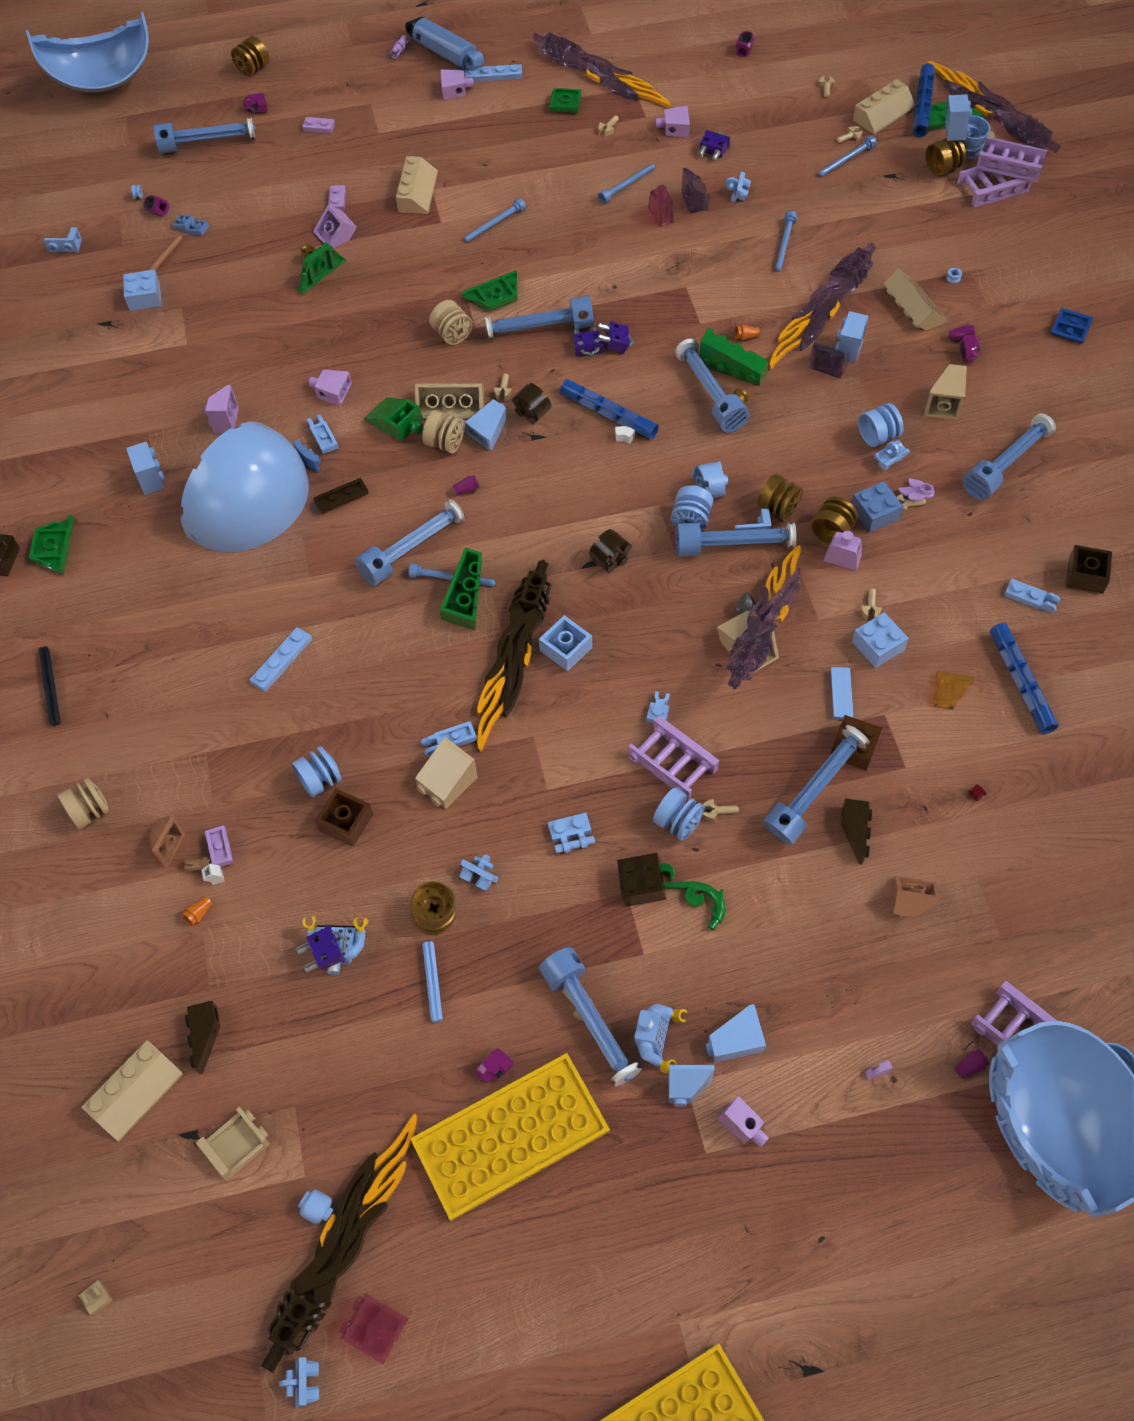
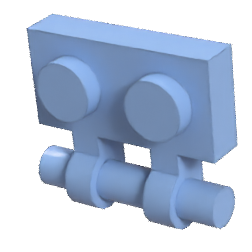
M586 812L548 822L553 843L559 841L562 843L554 845L556 853L563 851L568 853L571 852V849L579 847L583 849L595 843L594 836H585L592 833ZM575 837L579 838L578 840L568 842L567 840Z

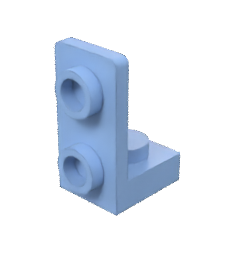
M71 227L67 238H44L43 242L48 252H79L82 238L78 228Z
M769 508L761 509V515L757 518L758 524L735 525V530L771 529Z

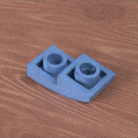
M179 215L173 227L188 234L203 236L209 224L207 221L194 220L192 215Z
M299 439L293 441L294 448L299 453L303 463L317 473L321 472L319 467L321 460L318 454L315 455L312 449L307 450L306 445H302Z

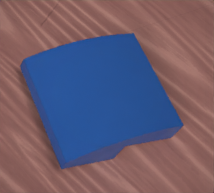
M1061 308L1051 334L1083 344L1093 317Z

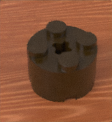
M529 383L512 398V402L516 407L515 412L520 417L523 415L527 417V420L534 425L551 408V402L548 397L544 398L542 395L543 391L538 386Z
M612 529L603 532L598 537L600 539L597 544L594 542L591 546L589 556L608 573H611L617 566H623L627 562V555L632 547L627 540Z

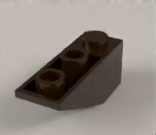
M845 798L842 807L841 826L859 864L863 865L864 859L869 857L870 846H867L866 843L871 835V827H868V821H871L872 809H869V801Z
M213 1001L188 1006V1014L185 1015L186 1026L190 1028V1035H187L188 1045L192 1048L193 1053L190 1056V1064L199 1074H203L220 1029L218 1007Z

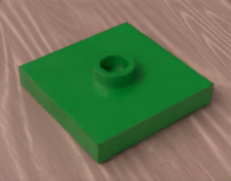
M553 88L549 111L579 113L582 90Z

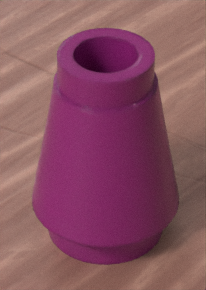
M969 324L949 331L951 341L961 340L965 335H975L974 326Z
M469 475L453 486L457 496L475 492L476 489L480 488L475 475L471 477Z
M980 1049L972 1050L954 1069L959 1077L963 1079L985 1070L989 1061Z

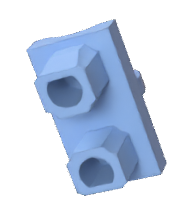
M740 172L738 180L731 177L725 182V187L729 191L733 190L731 197L733 202L737 198L745 201L749 191L747 190L751 180L744 178L745 172Z
M899 440L891 441L887 444L886 448L877 452L874 458L878 461V466L885 471L890 465L901 461L903 457L907 456L910 450L905 448Z
M485 854L482 858L476 856L474 861L478 863V866L463 859L460 863L463 868L459 877L471 882L475 873L481 875L476 886L485 891L488 890L492 882L497 883L499 877L485 870V868L492 870L494 867L489 862V855Z
M306 1357L298 1358L295 1361V1379H293V1370H286V1380L279 1381V1387L286 1388V1397H293V1387H295V1408H303L307 1404L319 1400V1387H306L307 1377L318 1376L319 1362L306 1361Z

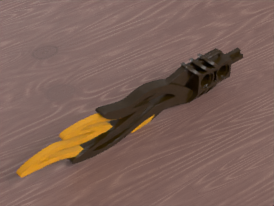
M545 560L538 561L535 572L529 571L528 577H524L520 586L515 590L509 608L510 624L499 639L496 662L485 677L486 685L480 696L477 709L479 716L493 695L494 698L480 720L477 736L479 752L483 751L496 721L503 713L505 718L510 714L519 697L523 684L524 666L528 667L531 658L532 634L542 620H544V612L547 611V605L550 602L548 596L552 585L550 582H547L546 571L549 563L545 562ZM522 629V632H521V634H520L519 641H518V644H517V647H516V652H515V655H514V658H513V644H512V643H513V641H514L516 635H517V634L519 633V631ZM508 641V644H507V646H506V648H505V650H504V652H503V649H504V647H505V644H506V642ZM528 644V652L526 654L525 649ZM508 664V675L500 678L488 693L492 685L503 674ZM518 671H519V678H518V682H517V685H516L517 676H518ZM507 683L504 701L490 719L482 735L485 722L497 706L502 694V690L505 684Z
M416 1113L412 1115L397 1139L383 1154L378 1157L377 1153L374 1152L355 1173L343 1193L336 1216L332 1214L323 1229L314 1260L300 1275L292 1280L289 1294L286 1290L283 1304L280 1301L277 1305V1314L268 1328V1334L270 1335L268 1339L274 1344L261 1367L271 1373L275 1371L286 1351L293 1354L294 1351L301 1350L309 1335L318 1329L320 1324L316 1323L324 1318L326 1313H323V1311L330 1308L332 1304L331 1300L338 1278L356 1261L362 1250L368 1229L388 1208L387 1201L405 1173L406 1162L403 1161L383 1184L382 1182L393 1167L405 1156L412 1141L410 1138L414 1137L418 1118ZM407 1136L406 1142L399 1153L382 1169L365 1195L374 1172L398 1149ZM390 1184H392L390 1188L373 1205H371L367 1210H365L357 1219L360 1206H365L373 1202ZM343 1236L341 1243V1253L339 1254L337 1259L324 1272H322L326 1265L329 1263L330 1259L332 1258ZM355 1242V1244H354L353 1248L351 1249L350 1253H349V1254L347 1255V1257L345 1258V1256H346L348 1250L350 1249V1247H351V1246L353 1245V1243ZM314 1292L315 1305L300 1296ZM300 1307H305L304 1315L296 1319V1310ZM291 1329V1338L287 1341H282L284 1331Z

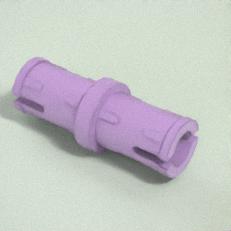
M402 35L394 43V47L389 53L393 59H397L399 54L405 50V46L409 42V38L406 40V35Z

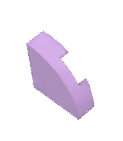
M887 1060L879 1063L880 1067L869 1068L866 1072L868 1080L888 1075L892 1070L890 1061Z

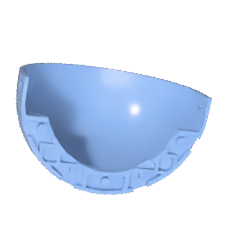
M141 12L140 19L126 21V26H119L113 29V32L89 37L61 40L56 37L47 38L45 34L30 36L28 30H26L33 56L41 69L57 83L80 92H106L126 84L139 72L148 52L149 36L143 12Z
M246 422L240 424L236 429L230 428L205 450L200 457L202 461L197 469L193 468L182 496L181 506L183 507V515H181V524L188 538L207 549L219 552L245 551L273 540L292 525L307 501L309 479L299 453L282 434L262 423Z
M1048 1021L1036 1024L1001 1042L997 1047V1055L992 1058L989 1070L991 1102L996 1103L998 1115L995 1117L1010 1150L1024 1171L1029 1170L1037 1179L1036 1184L1046 1194L1075 1212L1084 1211L1089 1213V1216L1099 1217L1117 1212L1134 1202V1074L1126 1063L1108 1044L1093 1033L1077 1025L1061 1021Z

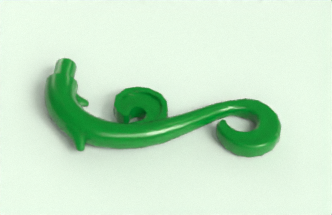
M662 863L663 872L669 874L671 881L674 880L675 872L673 867L668 863ZM697 881L664 882L665 888L687 889L685 900L691 907H699L704 902L703 894L701 893L699 896H696V892H703L708 895L714 902V907H711L713 912L712 920L707 927L714 931L718 924L723 922L726 915L723 889L718 892L712 886Z

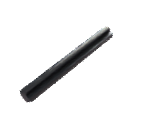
M47 646L40 647L38 652L47 713L51 726L60 725L61 720L50 650Z

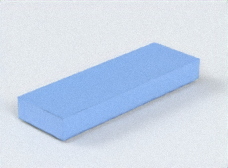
M831 667L833 720H843L844 715L853 717L850 668Z

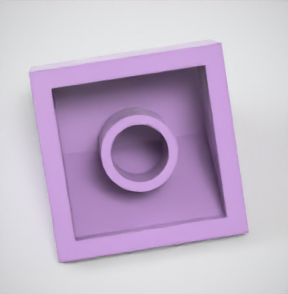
M328 205L313 232L323 243L327 242L335 248L349 241L357 226L341 209Z
M231 385L225 386L210 396L207 405L204 406V413L208 416V423L212 427L214 434H223L230 428L235 429L239 408Z

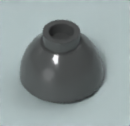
M745 592L740 597L738 606L735 607L739 615L747 610L755 616L759 615L760 610L749 593Z

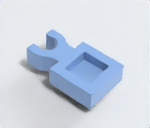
M655 691V703L650 702L646 722L654 723L658 716L667 720L669 705L666 704L669 702L670 694L666 693L665 698L660 699L659 692Z

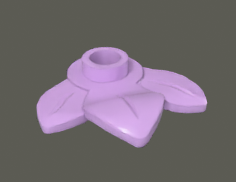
M911 478L908 480V487L898 489L901 494L909 496L908 499L913 501L932 498L935 493L934 487L931 484Z

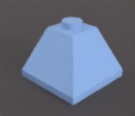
M669 1065V1103H673L676 1107H684L687 1104H691L712 1082L715 1070L714 1065Z

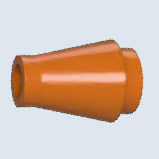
M740 324L735 327V339L742 341L759 337L760 329L759 327Z
M204 896L199 901L185 908L181 916L190 926L199 924L213 903Z

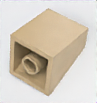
M948 365L930 390L924 411L925 417L959 419L965 399L967 366Z
M747 610L717 627L720 642L747 675H751L779 659L774 629Z
M445 737L415 777L417 790L422 795L427 794L436 806H442L446 810L478 778L475 759Z

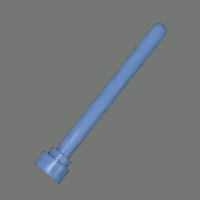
M871 135L865 138L862 145L819 171L818 175L823 177L865 149H873L877 145L876 139Z
M650 164L610 190H602L598 193L599 201L602 204L609 202L612 195L654 170L655 165Z
M518 198L514 201L512 207L465 236V242L471 241L514 212H522L526 209L525 202Z
M793 211L786 212L784 217L786 226L775 266L776 271H780L782 268L791 228L797 220V214Z
M411 563L409 569V577L411 578L427 576L452 580L454 573L423 569L422 566ZM481 578L480 585L493 587L495 586V581L493 579Z

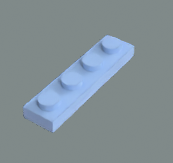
M522 64L484 66L472 70L466 68L465 78H473V82L522 79Z
M296 627L249 679L250 683L266 692L311 642L312 636Z

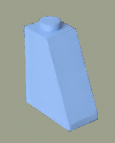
M493 399L465 422L466 434L489 451L493 450L507 420L505 406Z
M749 1005L709 1035L706 1051L708 1057L712 1056L713 1063L764 1052L766 1044L755 1005Z

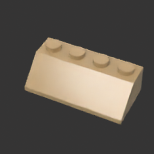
M896 79L856 104L853 121L872 134H877L916 108L908 86Z
M406 156L396 195L398 212L429 213L438 170L422 157Z
M899 269L884 283L888 288L886 290L887 293L896 298L895 303L905 309L903 312L907 317L913 319L912 323L918 329L921 327L924 330H929L948 321L916 281Z
M416 383L415 404L420 406L423 418H428L434 410L446 413L448 417L471 418L484 407V383Z
M146 1040L82 1108L119 1142L178 1081L183 1073L154 1045Z

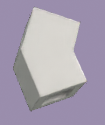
M627 426L615 427L616 442L630 444L635 437V430Z
M208 864L202 869L204 881L211 882L212 885L225 882L223 871L219 865Z

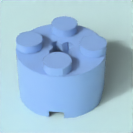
M720 461L698 465L693 468L692 479L696 480V485L693 486L706 489L713 498L725 496V485H728V477L726 474H723Z

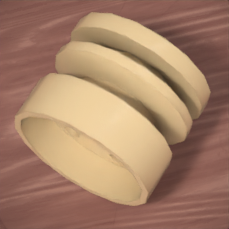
M445 300L439 303L432 310L429 317L431 327L450 345H456L465 340L473 327L471 318L453 300Z
M437 410L432 411L424 425L423 443L433 448L439 447L442 451H447L451 454L455 453L463 439L464 420L455 416L448 417L446 413Z
M89 777L84 779L88 788L84 789L80 782L77 783L79 793L75 794L73 790L68 788L57 794L65 810L79 830L91 824L90 813H93L98 819L101 818L97 809L101 808L105 815L110 813L107 800L99 787Z

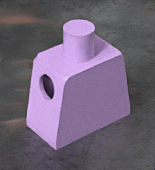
M441 70L443 100L465 96V88L474 87L473 78H464L463 70Z
M688 106L665 109L664 118H656V128H664L666 136L689 137L690 121Z
M323 370L319 378L310 377L309 386L315 388L319 399L337 406H341L352 384L350 373L347 371Z
M851 531L836 532L828 546L823 561L857 571L862 556L861 539L853 536Z
M739 1096L732 1100L716 1118L744 1143L751 1139L759 1147H762L769 1139L760 1129L764 1121Z

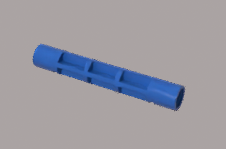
M924 64L920 70L913 124V134L916 137H924L928 132L935 67L932 64Z
M566 379L560 388L561 395L622 426L634 429L636 433L650 440L654 439L659 430V424L569 379Z
M1006 623L995 625L990 629V634L1031 715L1034 716L1033 719L1040 733L1048 734L1059 727V724Z

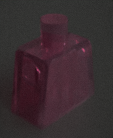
M659 185L657 189L650 191L648 209L659 227L674 223L673 200L667 191V187Z

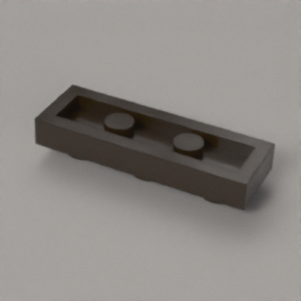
M360 477L313 497V500L320 513L323 514L365 496L369 492Z

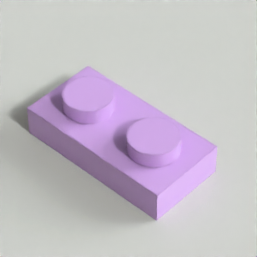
M306 117L302 126L303 132L332 134L335 121L334 119Z
M345 185L330 186L329 205L345 211Z
M223 825L206 830L205 835L212 864L223 867L234 863L226 827Z

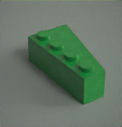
M708 328L700 340L699 356L704 364L710 369L760 386L767 374L769 361L750 350L748 352L741 347L742 345L738 343L734 345L727 341V337L724 335L718 336L713 333V329Z
M464 548L440 609L441 620L476 630L482 552Z

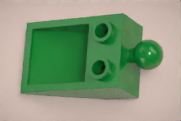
M386 397L364 417L365 421L399 441H402L411 432L413 434H420L423 431L422 422L424 420L420 406L408 399Z

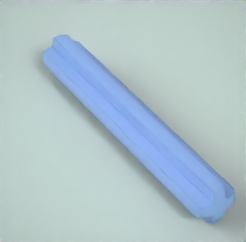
M428 941L424 942L422 946L430 1017L432 1023L441 1022L443 1017L434 943Z

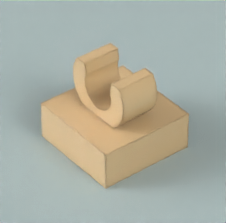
M97 1280L78 1295L91 1316H94L113 1301L100 1280Z

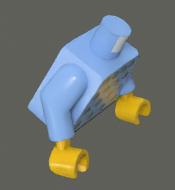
M314 915L312 916L313 924L306 922V916L303 919V925L308 928L306 930L307 936L324 929L326 926L317 925V928H314L317 920ZM359 916L354 919V926L329 925L334 932H340L342 936L346 935L348 941L346 942V950L343 952L346 959L345 962H339L327 968L328 974L338 975L340 965L351 964L352 959L356 958L364 948L366 933L364 927L369 923L367 918H364L363 925L359 924ZM335 935L342 950L344 939Z
M653 1004L647 1010L640 1011L634 1040L641 1058L656 1067L660 1066L661 1072L668 1074L669 1065H677L673 1059L662 1060L670 1023L669 1018L671 1017L674 1022H685L686 1020L681 1019V1013H687L685 1009H672L664 1005Z

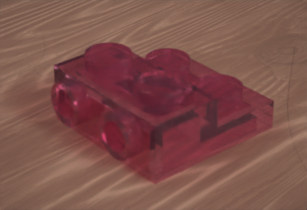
M365 1293L363 1297L359 1296L353 1304L352 1309L355 1312L351 1319L346 1318L339 1330L342 1333L340 1339L384 1364L408 1318Z

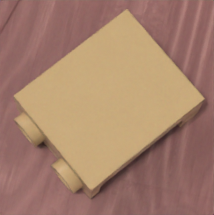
M240 1106L236 1109L238 1113L209 1138L205 1139L202 1137L196 1142L226 1181L270 1145L266 1140V1137L269 1136L261 1125L256 1127L253 1123L255 1117L248 1109L243 1111Z

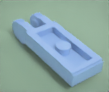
M316 415L318 424L315 425L311 418H308L307 423L322 453L326 454L338 449V443L321 415Z
M1011 579L1004 594L1007 598L1050 613L1056 611L1057 607L1055 604H1058L1061 599L1057 594L1047 593L1015 579Z
M471 721L436 732L427 738L425 737L421 740L422 747L434 745L436 742L439 745L446 737L459 747L477 741V736ZM438 745L425 749V756L430 757Z

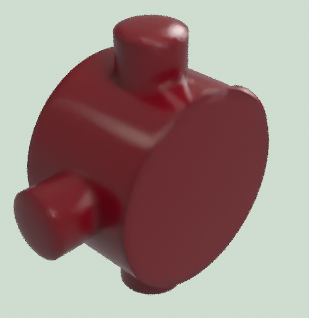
M978 784L968 791V794H971V797L976 801H979L983 795L986 796V792Z

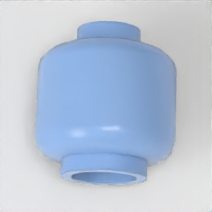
M314 1189L311 1192L307 1191L298 1205L300 1216L314 1225H318L322 1220L326 1222L334 1210L330 1207L332 1198L318 1189Z

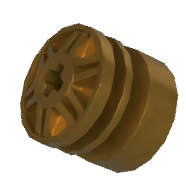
M249 36L242 44H238L237 47L231 50V57L235 66L247 77H251L270 61L267 48L255 36Z
M947 138L929 144L925 152V160L929 170L933 175L940 176L962 167L966 161V150L962 140L947 141Z
M773 474L764 485L757 505L762 509L769 508V512L773 510L774 516H779L780 519L785 521L797 508L803 495V487L796 486L793 482L787 485L788 481L786 478L779 474Z
M829 497L824 501L819 512L812 520L811 530L822 542L830 544L836 532L843 533L853 528L858 519V512L849 501L841 497Z
M437 881L426 882L416 888L411 900L414 924L420 931L426 934L437 935L444 933L452 926L455 920V897L453 891L447 885Z

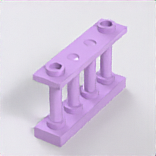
M986 137L976 169L1037 182L1047 150Z
M974 167L960 171L957 185L967 184L974 193L971 204L973 207H978L1029 192L1032 181L1012 177L1014 180L1007 182L1002 174ZM995 176L1000 184L993 186L987 177ZM981 180L986 188L979 189L974 181Z
M658 716L654 720L653 730L655 732L639 748L630 744L628 755L633 762L641 764L672 789L676 787L687 794V800L689 801L692 792L690 787L705 771L714 774L718 770L719 760L661 716ZM660 737H664L669 741V744L653 760L644 754ZM675 748H679L684 752V755L669 771L659 765ZM689 760H695L700 766L684 782L675 777Z
M1005 981L996 993L1000 998L984 1019L977 1015L971 1025L974 1026L977 1033L986 1036L999 1046L1001 1042L1012 1036L1025 1019H1029L1035 1025L1057 1020L1009 982ZM1006 1005H1011L1017 1010L1018 1014L1001 1033L991 1023Z

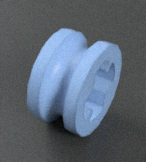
M132 185L133 199H137V197L142 199L143 191L141 185Z
M950 268L947 273V280L950 283H958L961 280L962 271L958 268Z

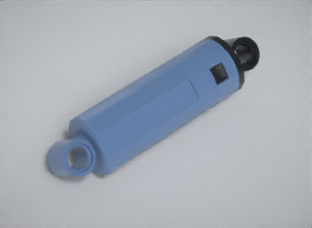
M418 17L406 22V32L414 42L459 68L472 70L484 64V57L480 51H477L474 44L425 17Z

